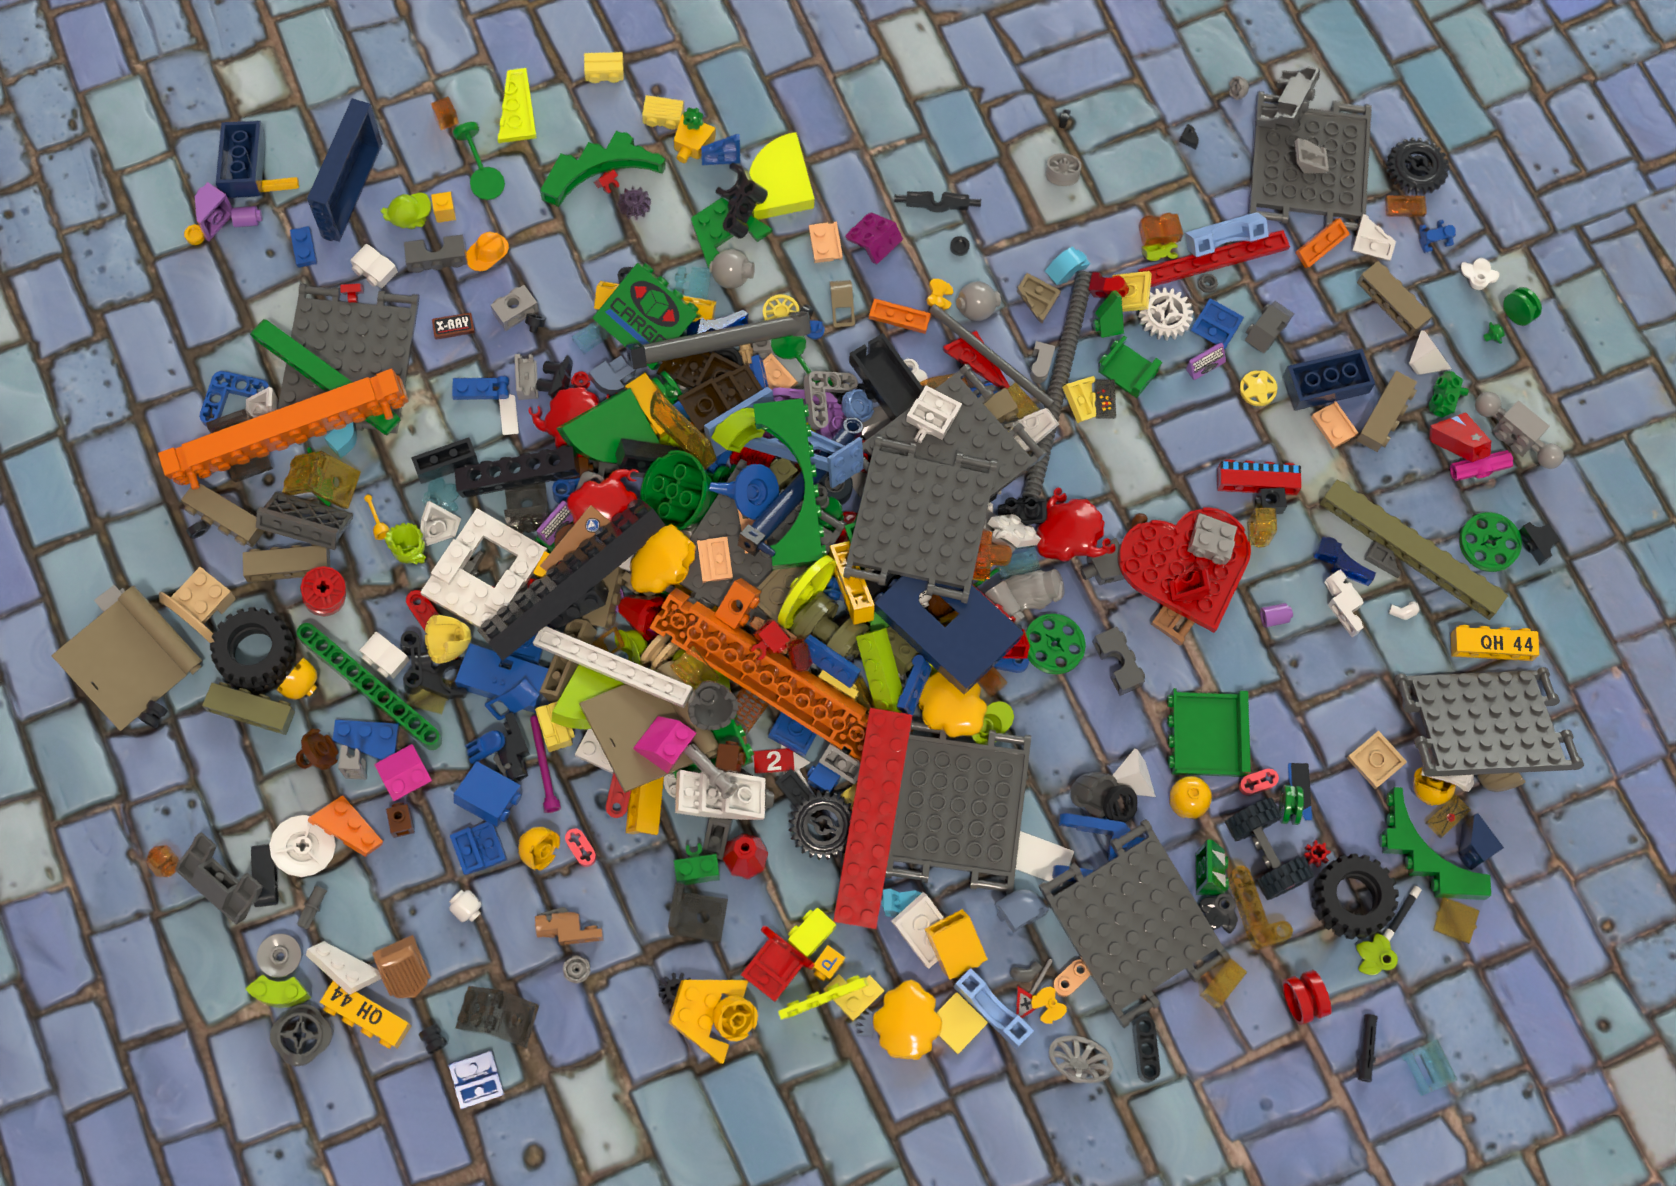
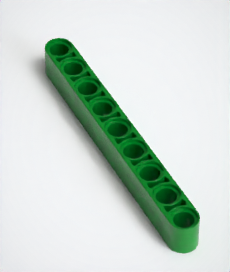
M263 319L250 333L255 341L325 392L353 383L266 319ZM392 411V419L386 420L384 414L366 417L365 421L388 436L401 419Z
M303 623L297 628V636L306 648L394 722L399 724L401 728L428 750H436L441 746L442 738L439 731L315 626L310 623ZM306 632H313L309 638H303ZM321 645H328L326 650L319 651ZM343 657L341 663L334 664L336 658ZM353 670H358V671H359L356 676H354V677H350V676H349V674H350L351 671H353ZM368 683H374V686H373L372 689H370V690H365V689H364V687H365L366 684H368ZM383 696H389V700L387 702H380V699ZM398 709H405L403 715H395ZM420 722L421 724L419 728L411 729L412 723ZM429 735H436V739L433 742L426 741Z

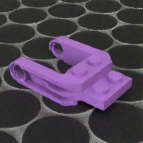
M790 388L771 389L773 390L774 402L803 398V403L806 405L805 390ZM826 392L828 424L826 427L816 430V433L831 439L842 428L847 418L842 413L841 404L837 402L833 394ZM813 396L814 404L819 406L818 397ZM814 450V454H818L820 450Z

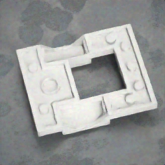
M476 508L456 540H452L432 570V576L420 593L427 599L480 628L484 621L492 619L500 608L508 606L512 602L517 592L526 585L532 576L544 551L547 552V548ZM483 538L517 556L510 569L505 571L495 588L463 570Z

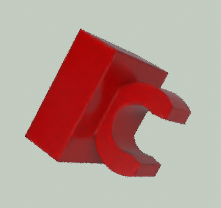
M614 169L607 171L594 181L597 188L603 187L607 194L611 193L609 189L610 183L615 188L619 187L618 181L614 180L618 176Z
M360 283L340 285L341 293L348 295V303H358L357 294H364L363 285Z

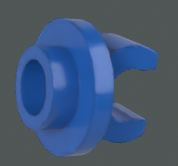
M817 320L810 321L811 333L807 337L810 339L821 338L825 332L823 322Z

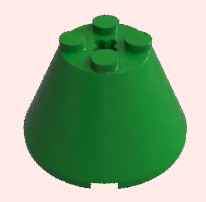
M675 450L668 452L669 454L662 458L658 457L651 464L642 482L640 499L654 509L666 526L674 525L678 530H683L702 521L717 498L718 493L709 491L710 483L714 482L698 459L690 453Z

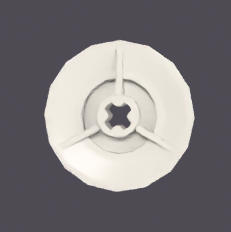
M310 816L291 817L280 823L272 834L269 845L271 858L276 866L288 875L298 877L315 875L325 869L333 858L336 847L334 835L330 836L316 824H310L308 822ZM302 843L306 846L305 851H300L299 847Z

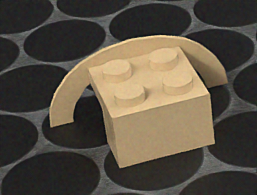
M201 567L190 576L172 597L161 591L159 592V602L180 616L209 643L214 642L212 639L213 633L204 623L216 611L223 614L236 600L229 589Z

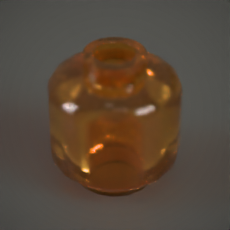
M167 845L153 847L146 858L147 866L158 877L172 876L176 872L175 869L179 861L178 856Z

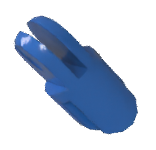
M497 730L489 731L466 744L467 755L472 756L469 758V762L475 764L476 761L479 762L499 751L505 744L503 733Z

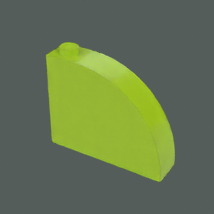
M578 665L552 711L551 722L573 729H591L579 703L623 686L625 683Z

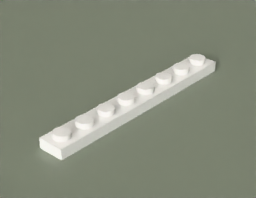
M547 626L538 632L533 641L534 646L682 708L685 707L693 691L692 686Z

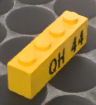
M1459 625L1450 633L1451 657L1533 661L1539 656L1538 632L1531 631L1528 628L1511 630L1508 627L1490 629L1488 626L1470 628L1468 625Z
M334 980L320 1000V1003L325 1006L323 1008L325 1012L332 1016H335L336 1013L343 1017L342 1022L351 1027L354 1024L362 1028L360 1030L361 1033L369 1038H372L373 1035L380 1038L378 1043L388 1049L392 1046L398 1049L411 1028L408 1022L359 993L354 992L349 995Z

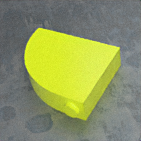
M797 133L786 134L771 141L757 154L749 171L752 180L768 191L765 202L757 204L752 212L753 217L758 220L814 208L815 199Z

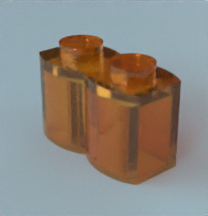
M1164 213L1160 217L1148 215L1140 220L1138 226L1143 246L1159 243L1168 244L1170 242L1177 243L1182 240L1184 235L1178 214Z

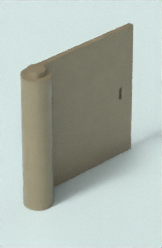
M135 586L127 589L119 596L117 602L51 655L120 731L134 721L141 712L146 710V704L149 700L156 702L189 673L194 675L202 668L200 664L203 661Z
M675 661L664 663L655 671L686 684ZM625 684L579 703L624 793L694 764L683 753L667 774L633 749L657 716L679 720L696 732L690 745L695 744L709 760L717 757L719 744L711 729L702 730L696 727L689 718V699L685 707L682 708Z

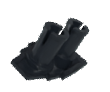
M566 355L561 363L545 361L543 372L545 374H553L554 377L552 381L539 378L536 382V389L548 392L551 399L557 395L559 390L568 389L573 367L572 359Z
M1013 497L1007 498L1005 504L998 506V516L1014 514L1021 519L1023 524L1043 523L1046 521L1047 515L1046 499L1029 497L1016 500Z

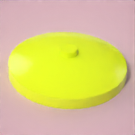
M830 556L822 557L791 583V589L783 602L777 621L779 625L785 629L791 628L797 614L820 591L823 592L836 568V561Z

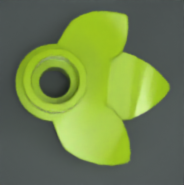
M1376 933L1373 942L1364 941L1356 945L1359 955L1364 959L1358 970L1366 975H1377L1382 970H1392L1398 963L1396 953L1391 950L1390 941L1381 934ZM1389 956L1391 958V962H1383V957Z

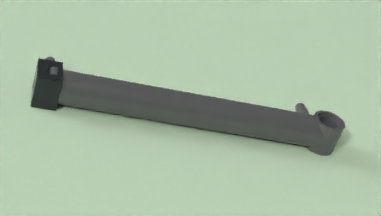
M799 311L785 317L643 345L640 343L626 345L628 365L634 370L647 367V364L792 335L805 336L811 333L809 312Z

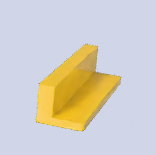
M664 776L632 790L628 805L625 833L658 835Z

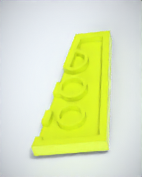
M527 69L507 70L498 143L535 139L537 137Z
M859 975L847 979V984L839 986V983L827 987V992L819 994V992H815L806 996L807 1000L799 1003V1000H795L786 1004L787 1008L778 1011L781 1019L791 1018L869 986L866 977L859 978Z

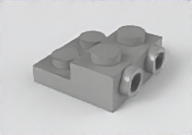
M1199 513L1196 517L1187 551L1193 553L1196 557H1204L1216 564L1226 565L1231 559L1237 527Z

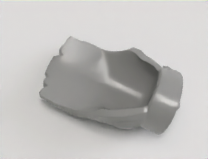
M1056 569L1047 572L1042 570L1033 571L1005 579L1012 595L1021 607V611L1032 608L1041 610L1052 601L1057 602L1061 600L1065 594L1062 576Z

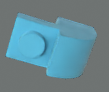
M1070 247L1057 256L1045 272L1056 285L1067 283L1075 272L1087 269L1091 263L1083 252Z
M352 422L343 429L332 430L324 439L327 445L342 458L355 446L357 432Z
M884 889L881 904L885 911V916L895 918L922 893L916 890L898 892L893 889Z

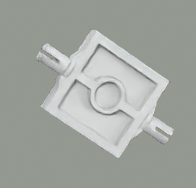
M1014 514L991 517L987 523L995 529L993 537L996 539L1005 538L1017 548L1037 545L1041 539L1036 535L1032 525H1024L1021 519Z

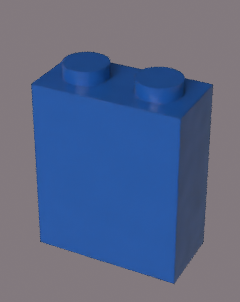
M476 761L455 791L454 804L498 827L502 821L505 822L511 812L510 808L513 805L516 806L522 796L520 794L521 785Z

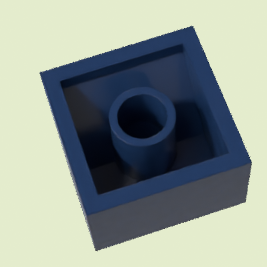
M1476 813L1462 824L1459 854L1463 864L1471 870L1504 848L1479 813Z

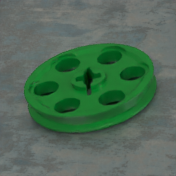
M1492 512L1473 516L1464 525L1459 537L1460 549L1466 560L1474 567L1487 572H1497L1508 568L1518 558L1522 549L1521 535L1515 524L1505 516ZM1477 520L1484 521L1486 528L1480 529L1476 524ZM1496 524H1504L1506 526V531H1499L1496 527ZM1466 535L1474 536L1475 543H1468ZM1488 539L1490 541H1495L1497 539V541L1493 545L1491 543H1486ZM1506 541L1514 542L1515 549L1507 548ZM1475 553H1482L1485 560L1478 561L1475 558ZM1495 556H1502L1505 563L1498 564L1495 561Z
M1060 614L1042 615L1036 618L1026 630L1030 644L1027 658L1033 666L1042 672L1054 675L1067 673L1073 670L1084 656L1086 649L1084 634L1080 627L1066 616ZM1043 622H1052L1054 628L1051 630L1046 629L1043 626ZM1070 627L1073 630V635L1068 636L1064 634L1063 628ZM1030 634H1037L1040 637V641L1037 643L1032 642ZM1057 641L1058 645L1052 647L1051 643ZM1069 646H1077L1079 654H1072L1069 651ZM1036 653H1043L1046 656V660L1043 662L1037 660ZM1057 658L1063 659L1066 666L1058 667L1055 660Z

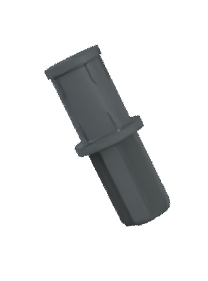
M316 885L314 886L307 903H304L305 908L297 922L299 927L309 929L316 913L320 912L319 907L327 890Z

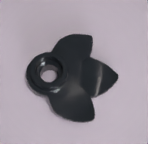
M1224 893L1216 898L1206 897L1201 900L1198 906L1202 912L1206 913L1205 918L1212 929L1215 930L1222 926L1230 934L1235 929L1238 920L1234 912L1236 907L1235 899L1230 894ZM1227 900L1229 902V906L1227 908H1222V901Z

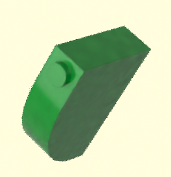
M631 388L618 392L556 428L563 440L569 446H573L578 454L596 462L617 463L615 453L621 438L660 444Z

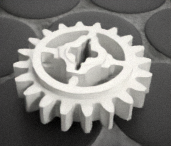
M1165 287L1162 293L1155 289L1154 294L1150 292L1148 309L1139 311L1138 317L1142 318L1140 325L1146 324L1144 331L1150 329V336L1157 333L1158 340L1162 335L1165 336L1166 341H1168L1170 335L1175 340L1177 333L1183 336L1184 330L1188 331L1189 324L1192 323L1193 311L1189 310L1192 304H1185L1187 297L1181 299V292L1175 295L1173 288L1170 290V293L1167 292Z

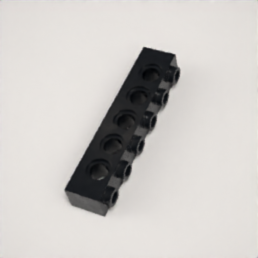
M568 445L560 446L559 449L554 450L543 449L539 453L534 454L523 453L513 458L502 457L497 461H482L476 465L465 464L461 468L454 469L456 492L462 498L580 476L578 453L573 446ZM560 460L559 464L553 466L555 461ZM540 464L539 468L533 470L535 465ZM521 467L519 472L514 473L515 469ZM501 471L499 476L494 477L497 472ZM481 475L480 479L475 481V478Z

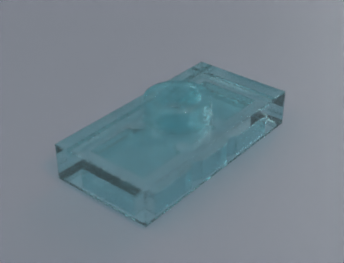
M594 321L572 336V340L585 354L610 337L611 334Z

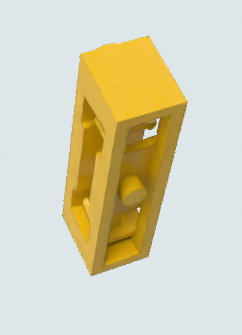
M850 541L830 545L829 556L836 561L834 575L852 622L855 625L874 620V603L864 579L851 576L850 578L843 577L851 546ZM852 566L853 569L861 570L859 566Z

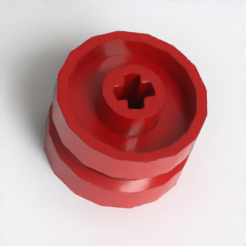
M1315 970L1302 973L1300 979L1293 976L1283 980L1282 987L1286 1003L1293 1018L1299 1025L1313 1021L1314 1016L1320 1019L1331 1014L1332 1008L1327 989Z

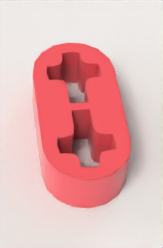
M1273 769L1261 770L1243 777L1239 783V790L1246 796L1272 789L1278 783L1279 776ZM1266 774L1268 777H1273L1271 784L1269 781L1261 782L1266 777ZM1247 781L1249 782V784L1254 782L1257 783L1251 788L1252 790H1250V788H1245L1244 786L1247 783Z
M569 830L565 835V841L581 866H592L596 861V854L581 830ZM571 835L581 836L578 838L580 846H577L575 842H569L572 840ZM584 849L587 854L592 853L590 855L591 860H581L583 855L580 850Z

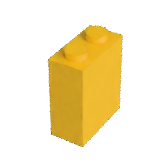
M963 909L924 929L942 972L950 980L960 977L970 968H977L984 961L988 960L971 918Z

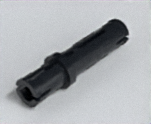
M1371 1014L1364 1015L1361 1054L1358 1055V1061H1360L1358 1080L1362 1082H1372L1373 1063L1376 1062L1374 1049L1378 1016Z

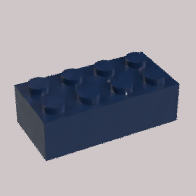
M261 121L221 122L216 186L226 194L227 198L261 196L266 138Z
M1363 349L1289 365L1283 374V379L1295 411L1369 394L1375 385Z

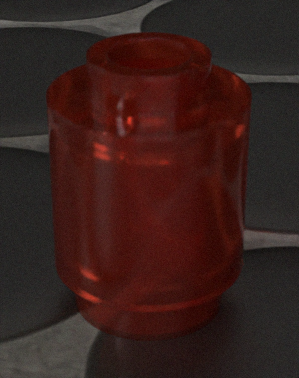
M804 639L790 641L787 651L792 669L798 672L808 670L809 666L813 663L808 644L805 643Z

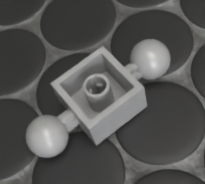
M1484 392L1477 397L1475 401L1476 411L1481 416H1493L1499 421L1491 432L1495 434L1498 440L1505 442L1514 453L1523 457L1532 448L1537 452V459L1542 467L1554 469L1561 465L1564 459L1561 447L1553 443L1545 444L1540 440V437L1550 426L1518 400L1506 412L1501 408V400L1497 394Z

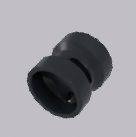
M149 700L146 704V710L140 713L138 719L156 729L160 724V718L165 716L168 710L155 701Z
M438 1024L431 1025L418 1034L421 1041L426 1042L428 1054H433L448 1045L446 1038L440 1034L441 1029Z

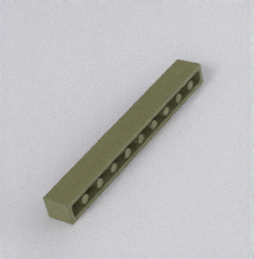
M1337 479L1321 501V506L1374 542L1376 541L1392 550L1397 558L1488 620L1497 613L1508 597L1503 589L1489 583L1484 576L1470 570L1465 563L1455 560L1449 552L1442 551L1436 547L1434 542L1420 536L1415 529L1408 528L1401 523L1399 518L1386 513L1381 506L1373 504L1365 495L1351 489L1346 482Z

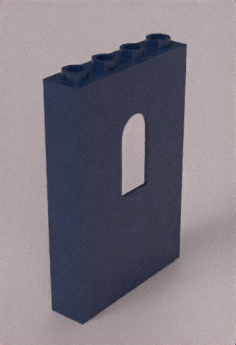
M353 98L348 105L307 197L321 237L328 241L340 242L383 145L371 104Z
M902 576L899 580L897 578L889 584V589L885 593H879L874 599V612L964 695L1021 640L1024 634L1018 626L972 584L967 604L961 603V600L940 596L958 613L944 627L919 602V596L923 591L927 590L929 581ZM935 583L934 585L960 592L964 591V589Z

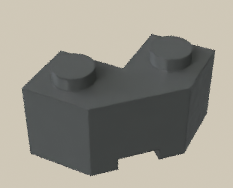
M1277 301L1267 304L1262 310L1261 314L1263 315L1255 325L1252 323L1246 331L1248 336L1245 341L1262 353L1270 349L1278 335L1286 328L1294 316L1293 312Z

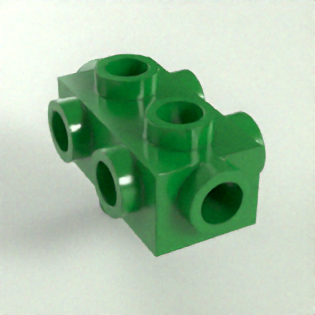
M1445 371L1443 376L1438 377L1433 386L1434 395L1429 402V411L1440 418L1455 413L1459 396H1467L1469 393L1468 388L1461 387L1463 379L1452 371Z

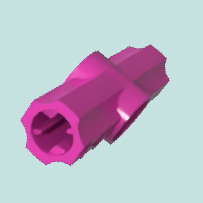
M1506 450L1490 454V456L1475 462L1464 460L1452 463L1450 465V474L1455 481L1472 477L1477 479L1484 478L1493 472L1512 468L1513 457Z

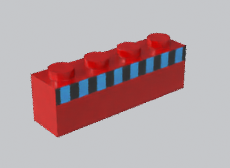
M1224 460L1220 462L1217 468V491L1259 493L1260 489L1285 488V495H1298L1302 488L1301 466L1293 463L1280 465L1274 462L1262 464L1255 463L1254 461L1235 462L1234 460Z

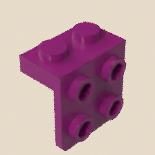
M874 213L865 215L845 235L848 241L864 247L872 263L878 264L903 240L895 222Z

